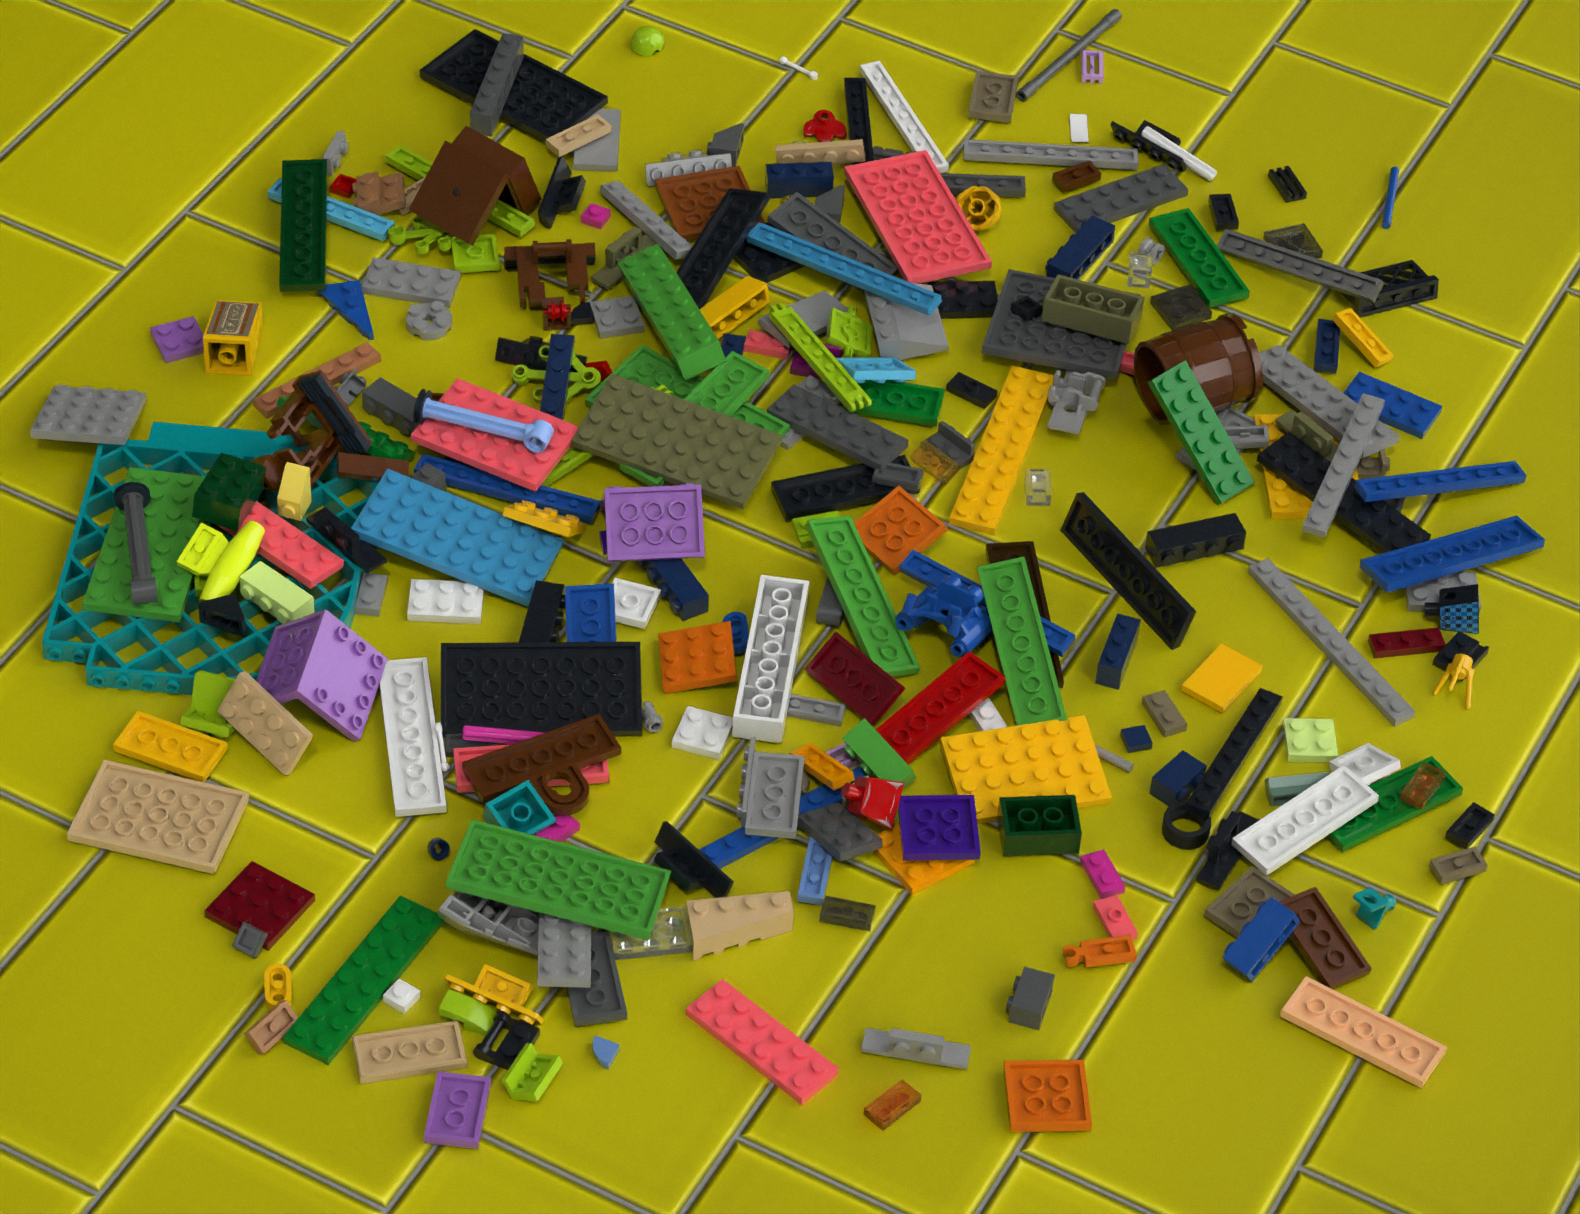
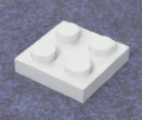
M615 578L613 583L616 622L645 629L661 597V589Z
M687 706L673 737L672 748L720 760L733 730V717Z
M1369 743L1329 761L1331 771L1334 772L1344 765L1367 786L1401 769L1399 759Z

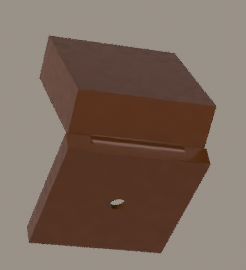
M466 126L452 143L444 141L408 210L473 246L498 199L528 216L542 198L524 157ZM459 188L460 194L455 196L454 191Z

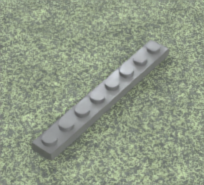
M964 139L963 160L1075 166L1091 161L1097 168L1137 170L1138 149Z
M1362 394L1303 523V532L1325 538L1383 410L1384 399Z

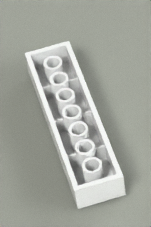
M761 575L733 715L732 737L744 739L756 737V740L782 743L808 603L809 581L767 575Z

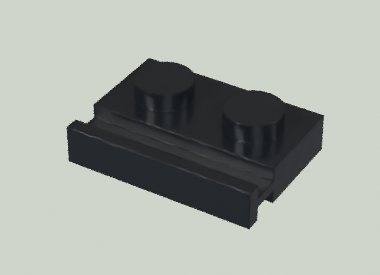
M1458 631L1434 657L1432 665L1446 671L1448 664L1452 663L1456 654H1465L1473 660L1471 668L1474 669L1488 654L1489 647L1479 645V641Z

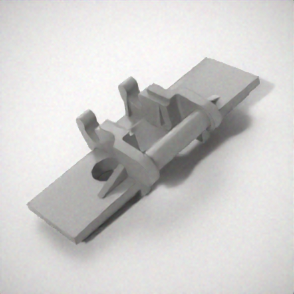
M1056 370L1053 377L1054 385H1051L1048 391L1049 403L1054 408L1047 428L1079 435L1087 415V410L1095 411L1099 405L1098 397L1101 388L1106 384V379L1101 375L1091 372L1082 374L1070 370L1066 371L1065 377L1062 379L1060 377L1061 371ZM1069 409V410H1073V411H1075V412H1072V413H1071V412H1067V411H1065V410Z

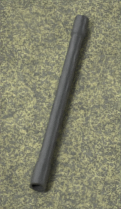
M1118 9L1111 10L1096 26L1033 80L1016 92L1017 98L1022 102L1029 99L1036 93L1037 89L1082 50L1122 18L1121 12Z

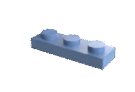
M812 837L809 838L797 902L823 905L833 855Z

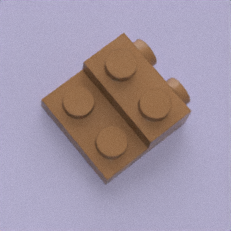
M378 171L366 173L356 177L357 183L352 184L354 194L357 196L353 198L354 207L376 215L406 207L405 184L402 172L389 174L384 177H380Z

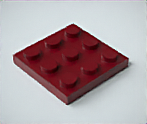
M251 861L204 910L205 918L235 934H238L243 922L268 933L262 948L269 951L315 902V894Z

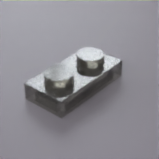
M825 896L819 922L870 931L876 905Z

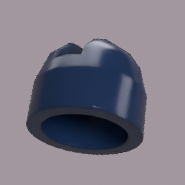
M436 837L429 841L427 850L434 859L441 860L449 854L450 846L444 839ZM435 845H437V847L439 848L440 852H438V853L436 852V850H435V848H434Z

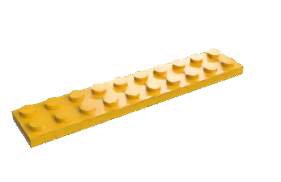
M1011 366L949 517L950 525L995 535L1048 403V391L1050 386L1054 385V375Z

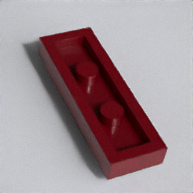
M1439 627L1369 634L1368 643L1374 658L1440 652L1446 645Z

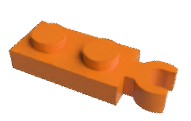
M1131 935L1080 941L1078 948L1073 945H1067L1063 947L1062 953L1063 956H1073L1066 958L1067 967H1074L1080 962H1084L1085 968L1136 962L1137 958Z

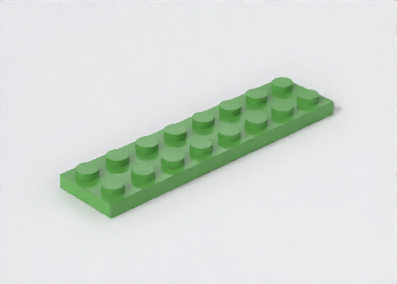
M732 351L726 357V361L719 364L684 400L731 417L770 377V370ZM619 463L621 471L650 487L662 486L666 482L662 477L656 478L638 469Z
M851 516L808 520L805 527L862 653L892 677L918 674L920 670L918 661L904 631L896 626L895 611Z
M1025 557L978 566L977 572L1000 663L1006 679L1016 726L1056 719L1066 721L1067 717Z

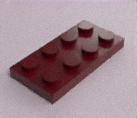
M836 631L804 668L861 717L865 718L872 726L876 725L906 689Z

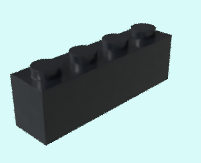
M1236 513L1147 531L1145 549L1155 568L1244 549L1246 530Z
M536 580L519 642H558L559 630H557V627H562L564 619L562 609H566L565 584Z

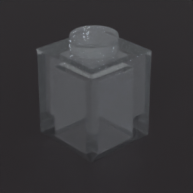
M1130 252L1127 286L1149 288L1152 273V254Z
M1026 469L1024 488L1027 506H1050L1052 494L1050 469Z

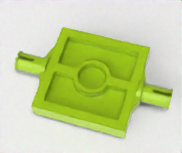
M849 305L847 312L833 307L828 314L826 343L841 347L844 351L843 358H853V356L859 358L869 357L871 353L873 325L862 321L856 316L857 307H854V305Z

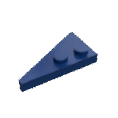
M360 280L326 284V290H316L317 295L325 297L329 301V306L338 311V314L349 324L354 323L362 336L369 340H374Z

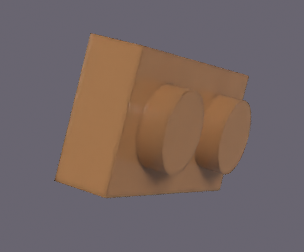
M282 1000L244 1032V1035L258 1055L264 1054L286 1034L298 1017L287 1001Z

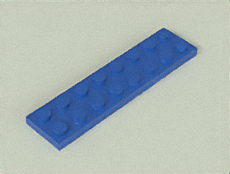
M1516 515L1361 559L1359 568L1383 590L1390 592L1543 548L1545 539Z

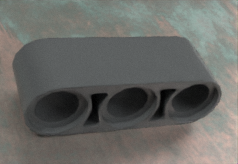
M827 578L817 609L816 623L841 627L845 613L829 578Z

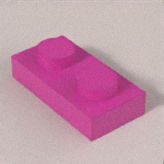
M554 814L556 822L534 835L563 842L580 830V823L571 815L562 816Z
M1104 849L1081 856L1080 864L1101 899L1125 892V885Z

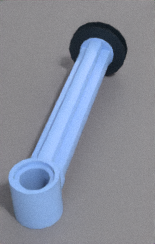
M425 389L419 392L413 411L414 423L419 421L422 425L426 417L523 441L526 448L534 453L545 451L554 433L551 424L544 420H535L533 423L524 424L433 401L432 392L429 390L426 393Z

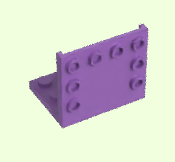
M686 483L677 486L627 488L612 486L604 488L600 501V512L605 511L608 562L705 557L701 485Z
M324 609L275 627L256 681L280 704L298 698L355 742L361 739L388 658L333 614Z

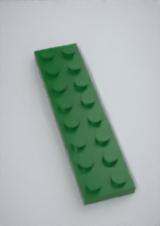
M400 895L283 1036V1043L329 1065L383 999V994L402 976L445 921L438 917L437 912Z

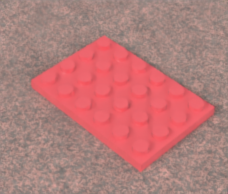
M457 378L438 402L524 424L533 423L535 420H544L551 424L554 429L553 436L545 451L534 453L526 448L523 441L426 417L422 425L419 424L412 432L411 442L536 492L570 449L571 439L579 426Z

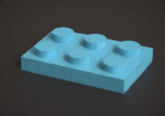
M896 357L836 358L857 383H864L865 380H872L878 383L893 380L904 383L906 380L915 379L916 370Z

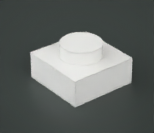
M398 979L383 994V1002L403 1014L420 998V990L401 979Z

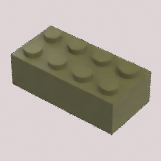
M1057 274L1044 298L1041 321L1129 344L1141 321L1144 297Z

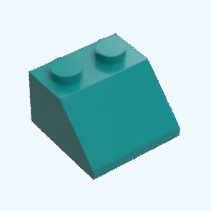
M529 780L486 803L482 815L488 824L531 835L556 822L555 817Z

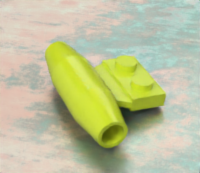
M251 520L248 521L230 542H228L223 533L203 523L199 525L176 561L177 566L197 576H208L199 602L230 595L240 581L239 576L246 572L255 558L265 533V529L259 523Z

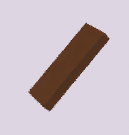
M338 452L337 477L380 482L387 468L409 477V461L343 452Z

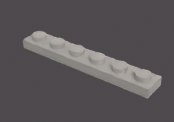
M613 181L601 185L600 193L651 239L658 243L675 260L687 256L692 245L621 182Z

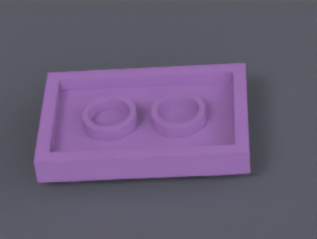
M438 1071L424 1133V1143L478 1149L491 1088V1077Z

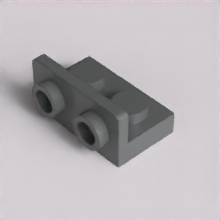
M944 421L938 423L937 433L921 442V450L953 474L970 464L974 459L975 444Z

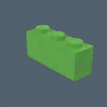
M865 718L842 737L846 745L843 748L852 759L857 757L862 762L859 766L869 777L873 774L877 779L904 782L903 790L917 779L910 766Z

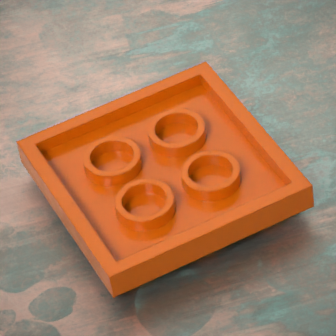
M899 485L854 522L866 551L894 575L900 571V564L912 550L922 553L948 531L947 526Z
M731 621L658 633L662 683L665 694L738 681Z
M1084 1060L1004 1061L1003 1070L1010 1132L1091 1131L1092 1120Z

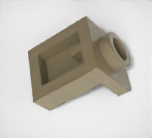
M1384 449L1378 452L1377 458H1360L1356 467L1358 478L1367 479L1385 476L1386 471L1390 470V458L1386 457Z

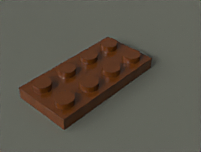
M1316 887L1279 901L1297 915L1300 923L1290 934V938L1323 985L1335 989L1364 977L1371 972L1372 968Z

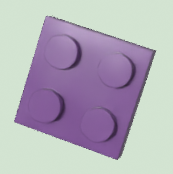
M194 316L150 327V334L165 363L204 353L203 333Z

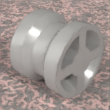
M1148 237L1139 246L1137 255L1142 259H1148V262L1152 265H1156L1164 254L1165 246L1160 243L1155 244L1154 240Z

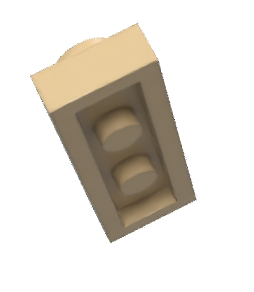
M597 114L547 138L546 147L560 157L610 133L611 124Z

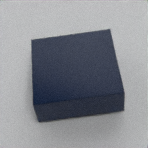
M1145 725L1121 729L1120 736L1128 753L1152 749L1153 742Z

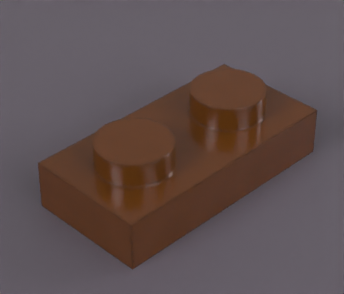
M1087 161L1053 173L1052 180L1064 193L1101 180V172L1091 161Z

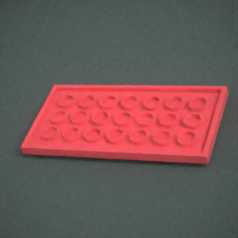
M927 150L844 167V174L905 281L919 284L991 268L992 261Z

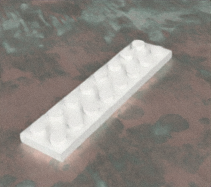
M427 657L387 660L379 686L395 817L447 812Z

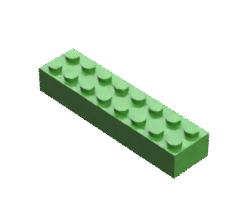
M658 243L617 262L626 285L684 380H688L726 361L718 338Z

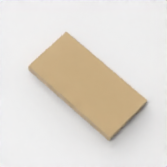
M458 1021L352 1036L360 1084L467 1068V1059Z

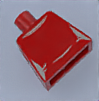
M857 777L854 785L850 783L843 785L841 796L850 799L848 811L877 828L892 829L904 782Z

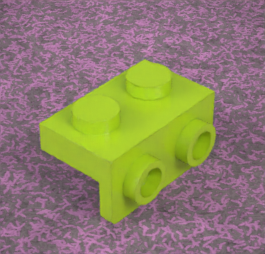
M526 1043L502 1078V1082L511 1099L538 1101L563 1062L559 1055L537 1054L533 1044Z

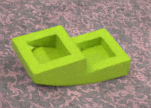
M448 989L439 1007L440 1016L464 1022L465 1030L485 1036L493 1025V1018L497 1013L478 1000Z

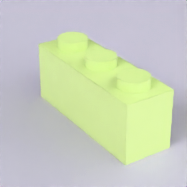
M261 561L239 576L242 596L257 604L263 611L276 617L282 624L314 613V597Z

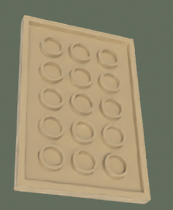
M104 760L67 832V840L215 874L249 802V792Z

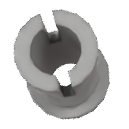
M643 702L646 709L644 711L642 707L644 727L652 733L658 732L663 726V719L660 715H657L651 702Z

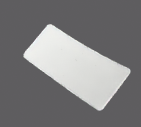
M1070 114L1072 142H1089L1086 114Z

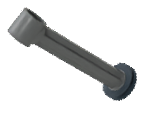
M139 482L124 483L117 487L113 497L116 507L123 510L125 516L132 580H130L132 603L135 605L158 602L155 577L152 578L143 509L150 503V491L146 485Z

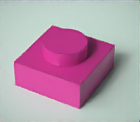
M591 203L581 215V223L601 229L611 217V210Z

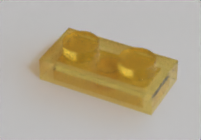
M927 440L910 455L911 460L944 485L961 469L958 463Z

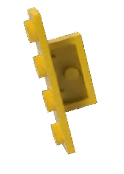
M484 964L474 985L449 974H446L444 978L450 984L449 989L462 994L468 992L473 995L472 998L485 1005L487 1002L496 1005V1010L504 1011L509 1015L511 1012L520 1015L518 1019L524 1023L533 1025L536 1022L542 1025L544 1021L539 1014L523 1007L533 986L489 965Z

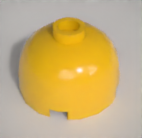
M971 186L960 195L957 201L971 227L976 231L988 230L993 227L999 220L1002 212L998 196L988 187Z

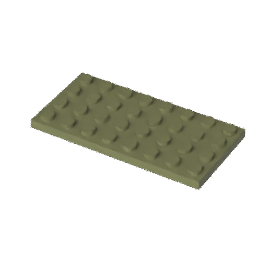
M611 373L571 439V446L618 464L638 469L653 477H662L664 481L675 485L686 483L701 485L702 495L744 509L782 442V435Z

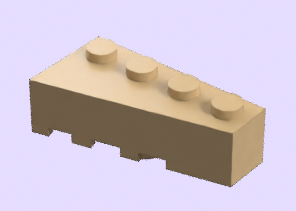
M790 891L686 901L685 921L693 961L701 959L702 955L713 952L714 955L724 952V948L738 945V947L748 945L750 940L756 938L764 940L792 931L794 910Z

